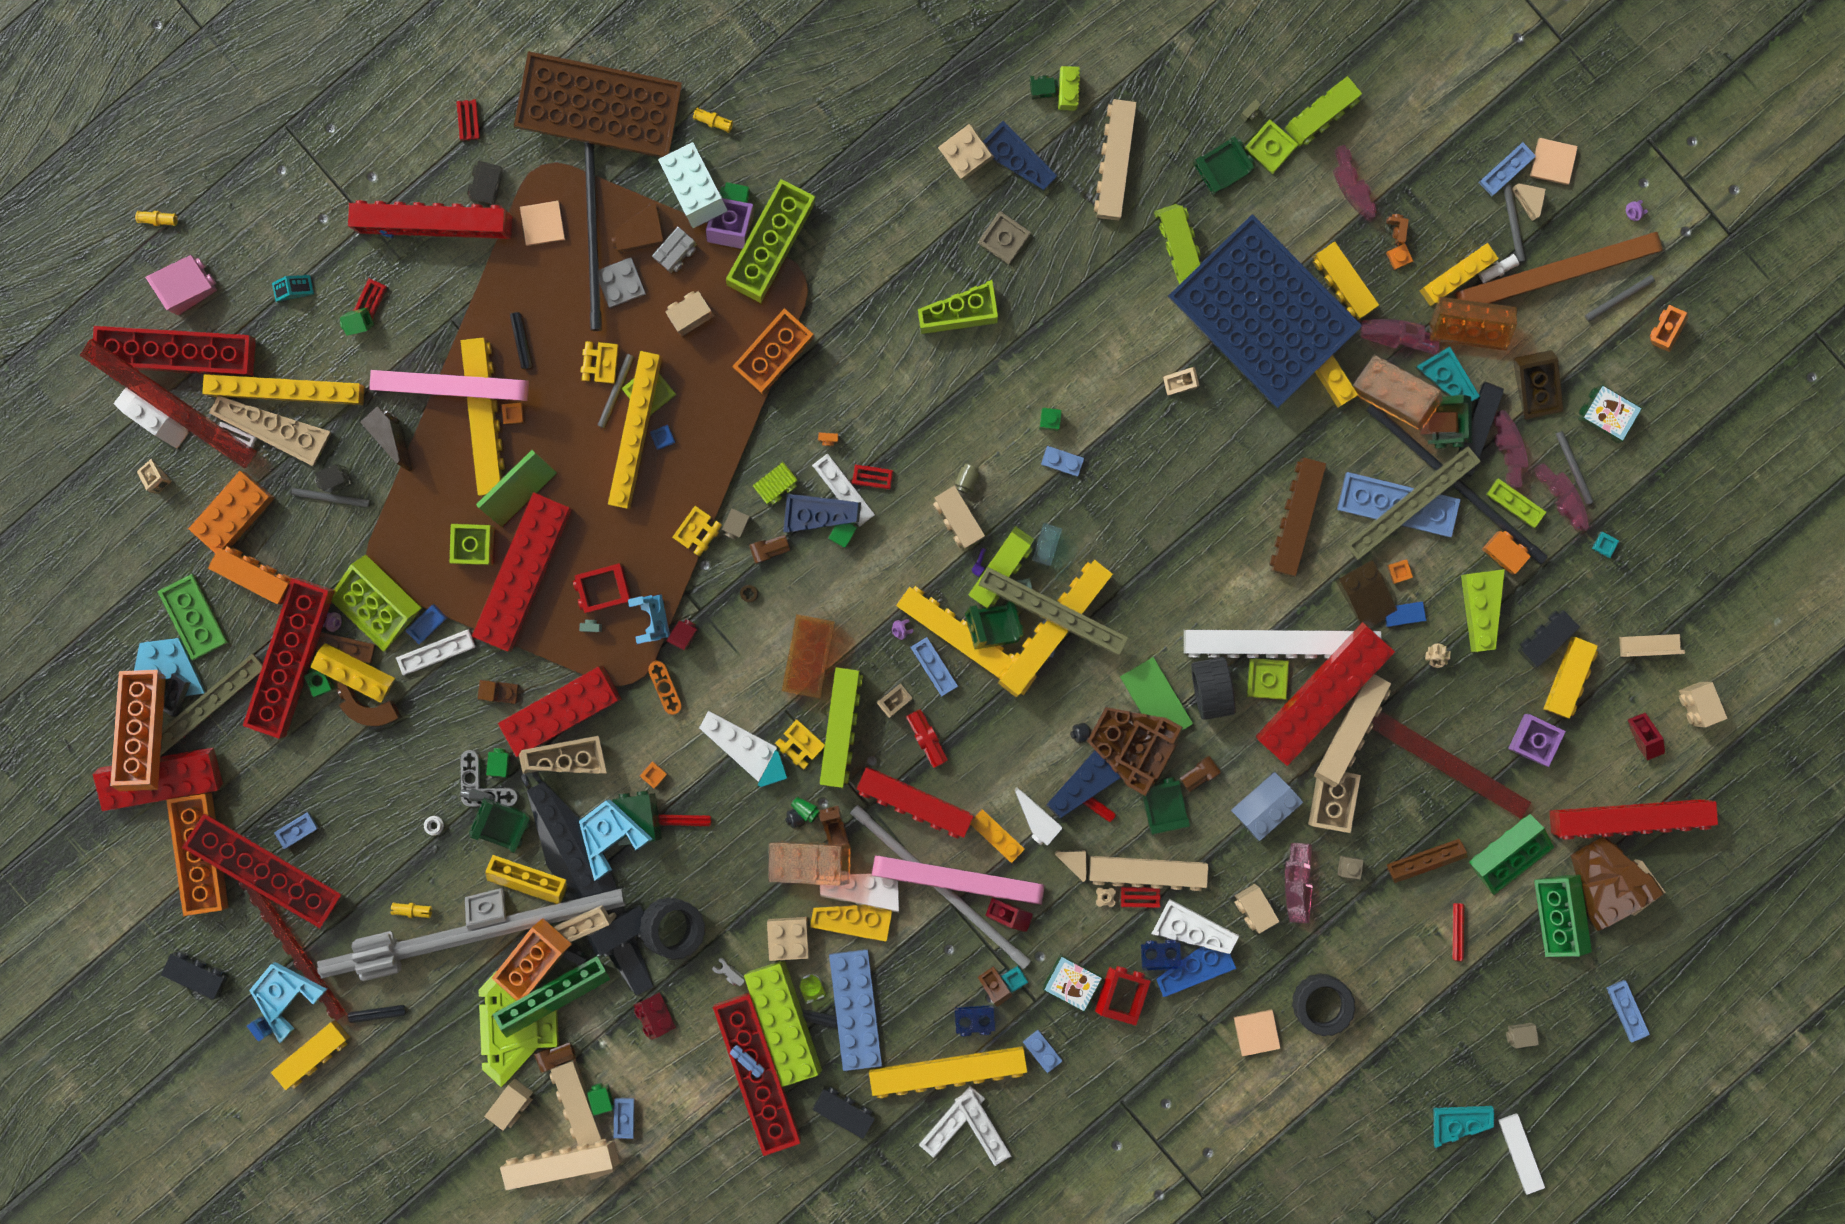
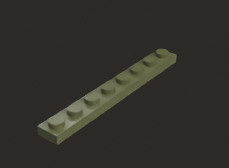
M1469 446L1465 447L1348 541L1345 546L1356 560H1359L1476 466L1480 460Z
M987 567L978 585L1117 656L1120 655L1128 637Z
M254 653L248 656L162 729L160 757L260 674L263 663Z

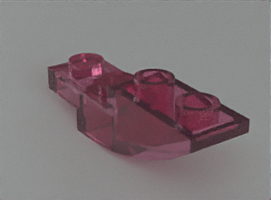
M1345 145L1338 146L1334 150L1339 167L1333 170L1336 182L1351 206L1366 220H1372L1375 217L1376 207L1374 202L1370 201V187L1368 184H1365L1364 179L1356 181L1358 176L1356 169L1352 168L1350 160H1352L1350 150L1346 149Z
M1394 319L1365 320L1361 323V338L1393 348H1397L1399 344L1433 355H1436L1439 351V336L1425 332V325Z
M1505 410L1496 412L1494 416V425L1498 428L1495 442L1496 446H1499V451L1507 450V454H1505V464L1508 465V473H1506L1507 484L1513 489L1522 487L1521 469L1528 467L1527 454L1515 423Z
M1544 463L1537 465L1533 469L1536 472L1535 476L1542 483L1545 482L1550 487L1549 491L1554 496L1560 497L1555 502L1558 506L1556 508L1558 512L1563 516H1567L1571 520L1570 524L1576 530H1587L1589 525L1585 507L1569 478L1563 472L1555 475Z
M1291 843L1290 861H1286V904L1289 921L1294 923H1309L1312 895V884H1309L1311 844Z

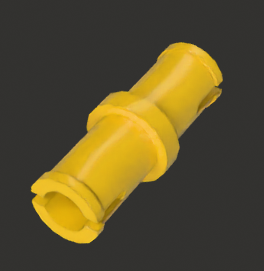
M698 107L694 112V120L706 123L711 128L716 127L730 133L733 127L732 120L720 117L715 112L710 113Z
M137 211L135 216L137 223L153 224L154 226H160V224L176 226L178 223L176 213Z
M394 902L391 905V910H393L391 915L429 919L432 916V911H430L432 906Z

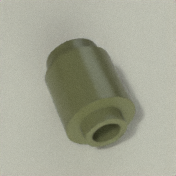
M965 464L964 467H961L954 484L957 486L958 491L965 494L968 491H973L979 476V469L970 464Z

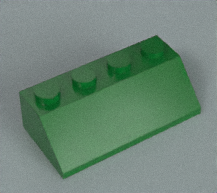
M1529 814L1521 819L1513 828L1507 830L1495 842L1490 843L1480 854L1475 855L1469 863L1494 896L1554 849V846L1545 828Z
M1562 875L1535 879L1534 883L1545 957L1582 956L1592 952L1581 875Z

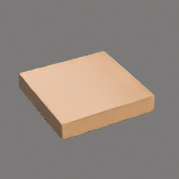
M1539 138L1530 177L1568 185L1578 146Z
M559 201L520 207L526 246L565 240Z
M1272 1009L1234 1017L1242 1056L1280 1049Z

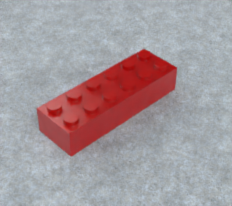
M602 665L500 721L498 725L515 756L519 757L521 750L540 746L622 699Z
M214 747L160 757L158 790H116L111 786L112 766L98 768L92 774L102 811L218 791L223 784Z
M868 766L857 787V790L860 791L859 795L868 799L870 796L877 798V803L886 807L890 804L895 807V811L903 815L908 812L913 815L912 818L921 823L924 820L931 823L930 827L941 831L942 828L948 830V835L959 839L960 836L965 837L974 817L972 813Z

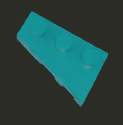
M1451 347L1446 348L1415 367L1448 396L1467 395L1471 396V401L1480 397Z
M1492 1106L1434 1108L1435 1148L1442 1146L1443 1143L1459 1140L1460 1137L1469 1134L1473 1135L1494 1127V1108Z

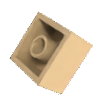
M970 124L938 147L963 181L995 158Z
M692 291L684 296L685 300L682 302H674L667 307L666 314L681 337L714 317L699 291L696 293Z
M1698 682L1679 690L1681 694L1679 696L1680 702L1686 707L1688 712L1686 714L1687 719L1693 726L1708 727L1727 719L1713 682Z
M1253 884L1234 895L1237 899L1234 903L1238 910L1247 916L1244 920L1252 931L1256 930L1258 933H1261L1279 922L1266 897L1257 885Z
M807 917L768 919L769 961L809 958Z
M514 1078L484 1117L503 1131L507 1126L511 1128L521 1116L518 1112H523L533 1100L530 1098L533 1092Z

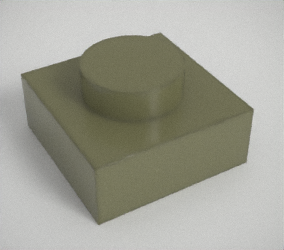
M1255 99L1242 112L1240 118L1244 122L1248 119L1252 121L1260 113L1258 109L1261 104Z

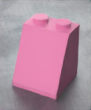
M192 255L145 277L165 309L176 315H180L217 291L214 286L216 282L210 274L207 275L204 271L205 265L202 260Z

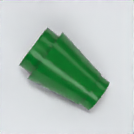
M796 797L791 804L806 822L813 823L820 814L819 809H817L818 806L799 797Z

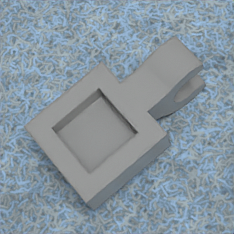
M720 958L718 960L723 964V968L718 969L716 966H713V971L718 974L725 973L727 981L732 985L741 986L744 983V976L728 965L725 959Z

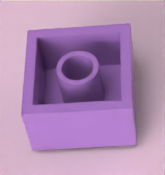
M722 198L727 212L708 221L706 229L707 242L743 249L749 237L754 218L753 204Z
M1524 714L1508 749L1538 764L1549 767L1566 731L1530 714Z

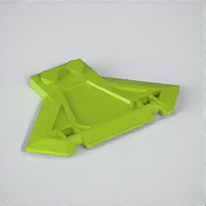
M493 974L479 989V997H485V1004L479 1005L481 1055H487L488 1062L482 1063V1070L502 1087L537 1048L559 1046L558 1014L556 1010L506 1038L492 1014L514 1003L516 1000L492 979ZM493 996H497V1003L493 1004ZM495 1055H499V1062H496Z

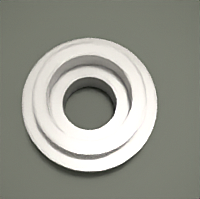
M431 816L424 822V829L429 835H438L444 828V823L438 816ZM432 822L437 823L436 829L431 827Z

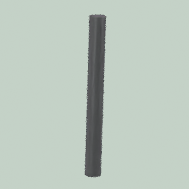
M1505 185L1503 190L1518 262L1525 261L1512 189L1511 185Z
M1650 275L1584 315L1585 319L1588 322L1655 282L1654 277Z
M627 354L601 415L598 426L605 428L633 362L634 356Z
M1564 432L1556 433L1586 505L1594 502Z
M298 488L292 489L293 496L366 508L370 506V500Z

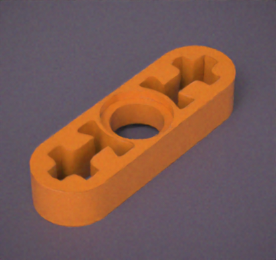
M653 661L649 665L648 671L664 710L671 715L677 714L681 709V702L663 662ZM654 665L662 666L663 669L660 670L662 677L666 675L667 678L656 682L655 679L659 678L656 672L652 673ZM663 682L670 684L671 688L667 693H662L659 690V686ZM674 693L675 696H671V699L674 703H678L675 706L676 709L667 708L669 701L667 698L663 700L662 697H667Z

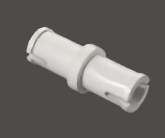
M1513 254L1501 262L1493 263V266L1478 274L1481 281L1485 284L1497 276H1503L1504 272L1519 266V262Z

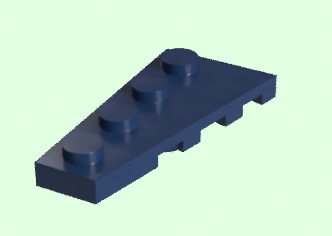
M1004 121L983 140L995 158L993 159L1043 190L1058 177Z
M787 494L783 533L859 522L861 502Z
M1094 750L1046 806L1055 815L1062 818L1121 777Z

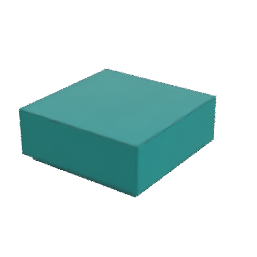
M1600 532L1592 550L1607 558H1611L1619 540L1604 532Z
M1018 965L1001 975L1012 993L1028 983Z

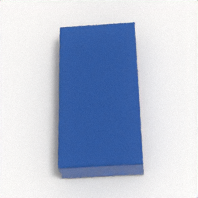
M1423 601L1397 605V611L1388 615L1385 619L1386 627L1426 621Z
M433 604L406 632L418 644H421L447 617Z
M263 1016L247 1025L258 1042L273 1033Z

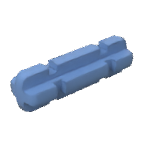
M736 1045L731 1050L730 1055L734 1058L737 1057L738 1062L746 1069L752 1070L754 1076L760 1077L765 1069L760 1064L757 1065V1062L746 1052L743 1053V1049Z

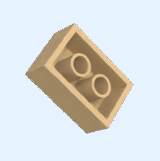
M955 486L934 498L935 503H933V506L938 514L942 513L945 520H943V523L948 531L953 530L956 535L953 539L959 548L962 546L965 550L985 537Z
M1344 772L1347 774L1342 784L1339 783L1336 787L1316 778L1308 825L1351 833L1361 775Z

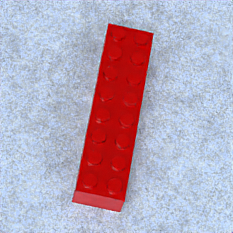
M356 200L355 203H349L348 227L358 234L381 235L382 233L379 232L382 230L387 232L386 234L511 239L512 215L500 205H491V208H483V205L472 204L471 207H464L463 204H452V207L442 203H433V206H425V203L414 202L413 205H406L405 202H394L393 205L387 204L384 201H375V204H367V201Z
M94 326L91 365L102 368L253 377L256 338L250 335Z
M533 492L472 637L507 652H512L572 508Z
M301 578L291 579L243 723L244 727L278 739L287 736L305 682L304 676L308 673L335 590Z
M1362 622L1256 735L1258 741L1288 766L1395 651Z
M1706 799L1549 810L1551 834L1557 835V838L1564 840L1575 839L1574 835L1582 838H1593L1594 834L1609 837L1614 836L1615 832L1621 835H1633V831L1641 832V834L1653 833V830L1672 832V828L1680 831H1690L1692 827L1704 830L1712 829L1711 825H1718L1716 801Z
M206 813L202 815L182 846L183 849L318 928H321L341 896V893Z
M748 992L714 1004L713 1010L763 1156L800 1144L801 1136L784 1086L781 1087L750 993ZM736 1045L743 1049V1053L746 1052L757 1062V1065L760 1064L765 1069L760 1077L754 1076L752 1070L746 1069L738 1062L737 1057L734 1058L730 1055L731 1050Z

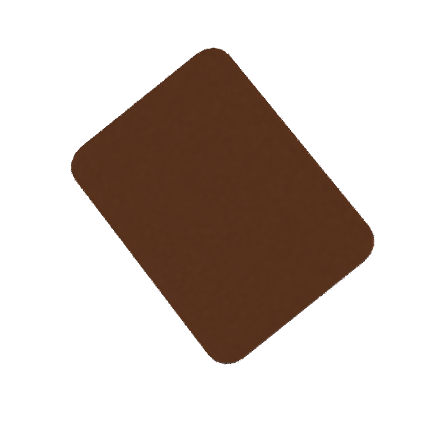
M554 162L540 165L528 173L521 183L508 212L512 215L511 239H497L440 375L465 376L461 340L485 338L487 342H490L492 354H489V360L493 362L494 373H491V378L529 381L528 401L494 399L498 403V412H495L496 420L499 419L500 422L498 439L502 440L500 458L504 459L505 469L502 470V476L505 477L533 450L557 472L536 494L572 508V511L514 646L583 675L603 665L615 686L635 683L648 673L649 665L656 660L665 638L637 644L636 636L645 635V629L651 623L649 613L641 610V605L629 607V603H624L595 612L584 613V610L579 608L578 599L581 598L579 591L576 592L574 589V575L621 563L631 599L662 594L668 628L670 627L699 558L694 553L697 548L696 544L693 543L688 549L674 539L673 535L694 506L711 517L707 524L712 527L770 390L769 388L762 395L736 372L732 366L784 308L799 321L805 308L808 288L806 277L798 264L786 256L761 303L727 286L726 278L742 250L741 248L707 242L706 234L707 222L692 228L685 213L595 176L599 270L631 257L646 295L609 308L600 286L602 331H590L591 309L586 173L574 166ZM559 201L565 240L526 246L520 207ZM656 203L664 241L679 227L696 242V251L692 256H686L682 262L684 264L677 272L673 271L670 273L652 257L661 245L619 253L617 248H613L611 237H614L613 231L650 204ZM699 291L714 317L681 337L666 314L667 307L674 302H682L685 300L684 296L688 293ZM511 313H521L532 368H521L510 318ZM585 342H593V350H598V342L619 345L615 382L627 354L634 356L622 388L635 378L640 351L662 356L659 373L676 393V396L649 418L630 509L608 505L630 399L621 388L605 428L598 426L614 384L595 382V374H590L589 381H582L581 366H583L584 362L582 352L585 349ZM595 356L592 357L591 367H596L597 357ZM431 394L408 448L412 470L409 472L400 467L368 542L366 555L419 606L428 609L431 605L435 604L446 617L475 629L529 501L502 527L478 508L476 504L484 496H479L477 492L467 397ZM522 403L524 423L503 424L502 404ZM668 425L675 443L657 450L650 432ZM451 524L494 526L493 565L450 563ZM703 528L697 538L702 541L708 531ZM614 571L582 579L589 607L621 598ZM585 620H597V624H602V632L579 631L580 623H585Z

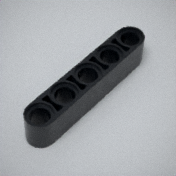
M1486 381L1480 389V397L1477 398L1472 411V443H1465V447L1469 446L1478 459L1504 388ZM1459 447L1457 454L1465 447ZM1474 466L1464 475L1471 477L1475 471L1476 466Z

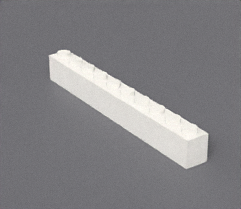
M1184 630V653H1189V657H1200V653H1208V657H1220V654H1227V658H1239V654H1247V658H1259V654H1266V658H1278V654H1286V658H1297V654H1305V658H1317V654H1325V658H1329L1354 631ZM1373 631L1381 638V631Z

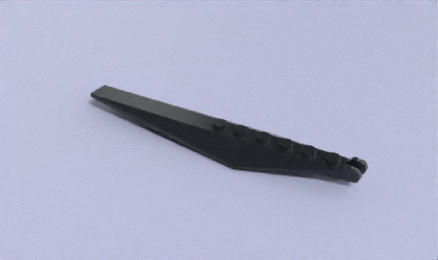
M538 771L532 772L533 777L538 783L535 786L531 785L528 776L525 774L521 775V779L528 789L527 794L546 865L554 876L566 879L567 889L565 893L570 901L618 890L611 871L599 880L594 881L579 823L581 819L543 781ZM622 906L606 910L608 915L615 912L617 917L626 912V910ZM634 936L630 938L631 942L623 947H620V945L613 949L614 952L608 956L637 996L652 988L653 984Z

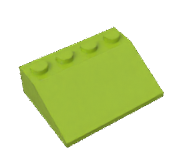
M366 554L350 565L335 587L331 601L383 652L387 650L421 610V607Z

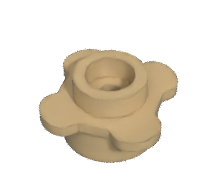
M1099 887L1096 890L1098 894L1097 906L1108 905L1113 907L1115 905V890L1113 888L1103 889Z

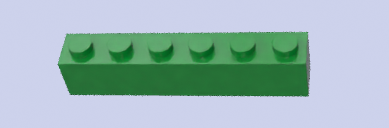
M598 956L492 1015L501 1032L507 1038L606 983L610 978Z

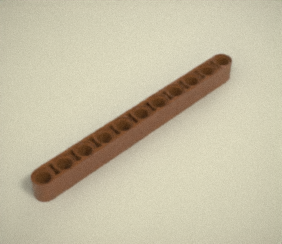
M1653 232L1457 292L1456 296L1461 312L1649 256L1663 251L1658 232Z

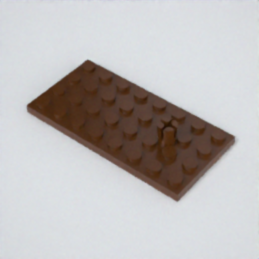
M528 51L514 128L662 158L670 152L682 82Z

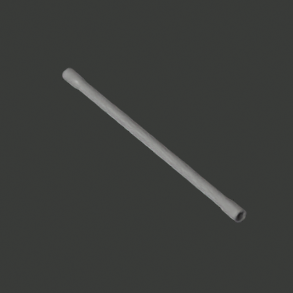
M859 805L850 812L852 816L871 830L903 860L921 863L878 825ZM934 887L1002 948L1022 969L1027 967L1031 960L1009 943L951 889Z

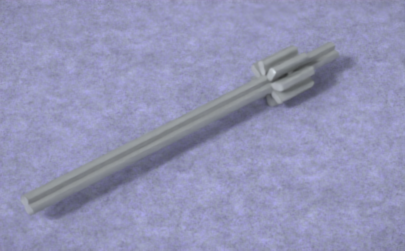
M622 889L509 915L506 916V921L472 930H468L466 926L400 942L394 938V934L391 931L359 938L352 942L354 953L318 961V974L321 978L356 971L362 981L397 974L402 967L401 959L531 929L542 918L551 924L572 919L603 905L605 910L626 906L625 895Z

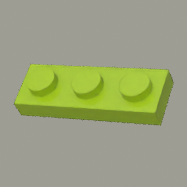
M1499 478L1496 479L1486 494L1532 528L1538 525L1546 511Z

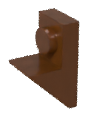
M1456 412L1420 415V435L1458 432V413Z
M480 680L477 699L516 704L519 684Z
M994 966L978 976V979L996 1007L1012 997L1010 989Z

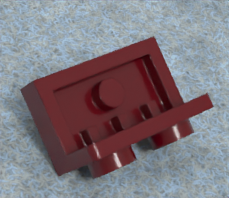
M656 993L634 1004L635 1015L640 1019L643 1025V1032L650 1040L658 1038L676 1028L660 993Z

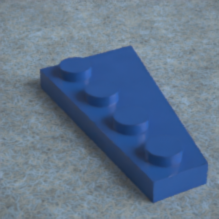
M1201 946L1158 977L1156 981L1163 997H1166L1234 970L1236 967L1230 954Z

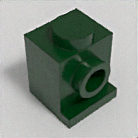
M1044 75L1034 80V76H1030L1032 100L1055 97L1056 91H1059L1057 79Z

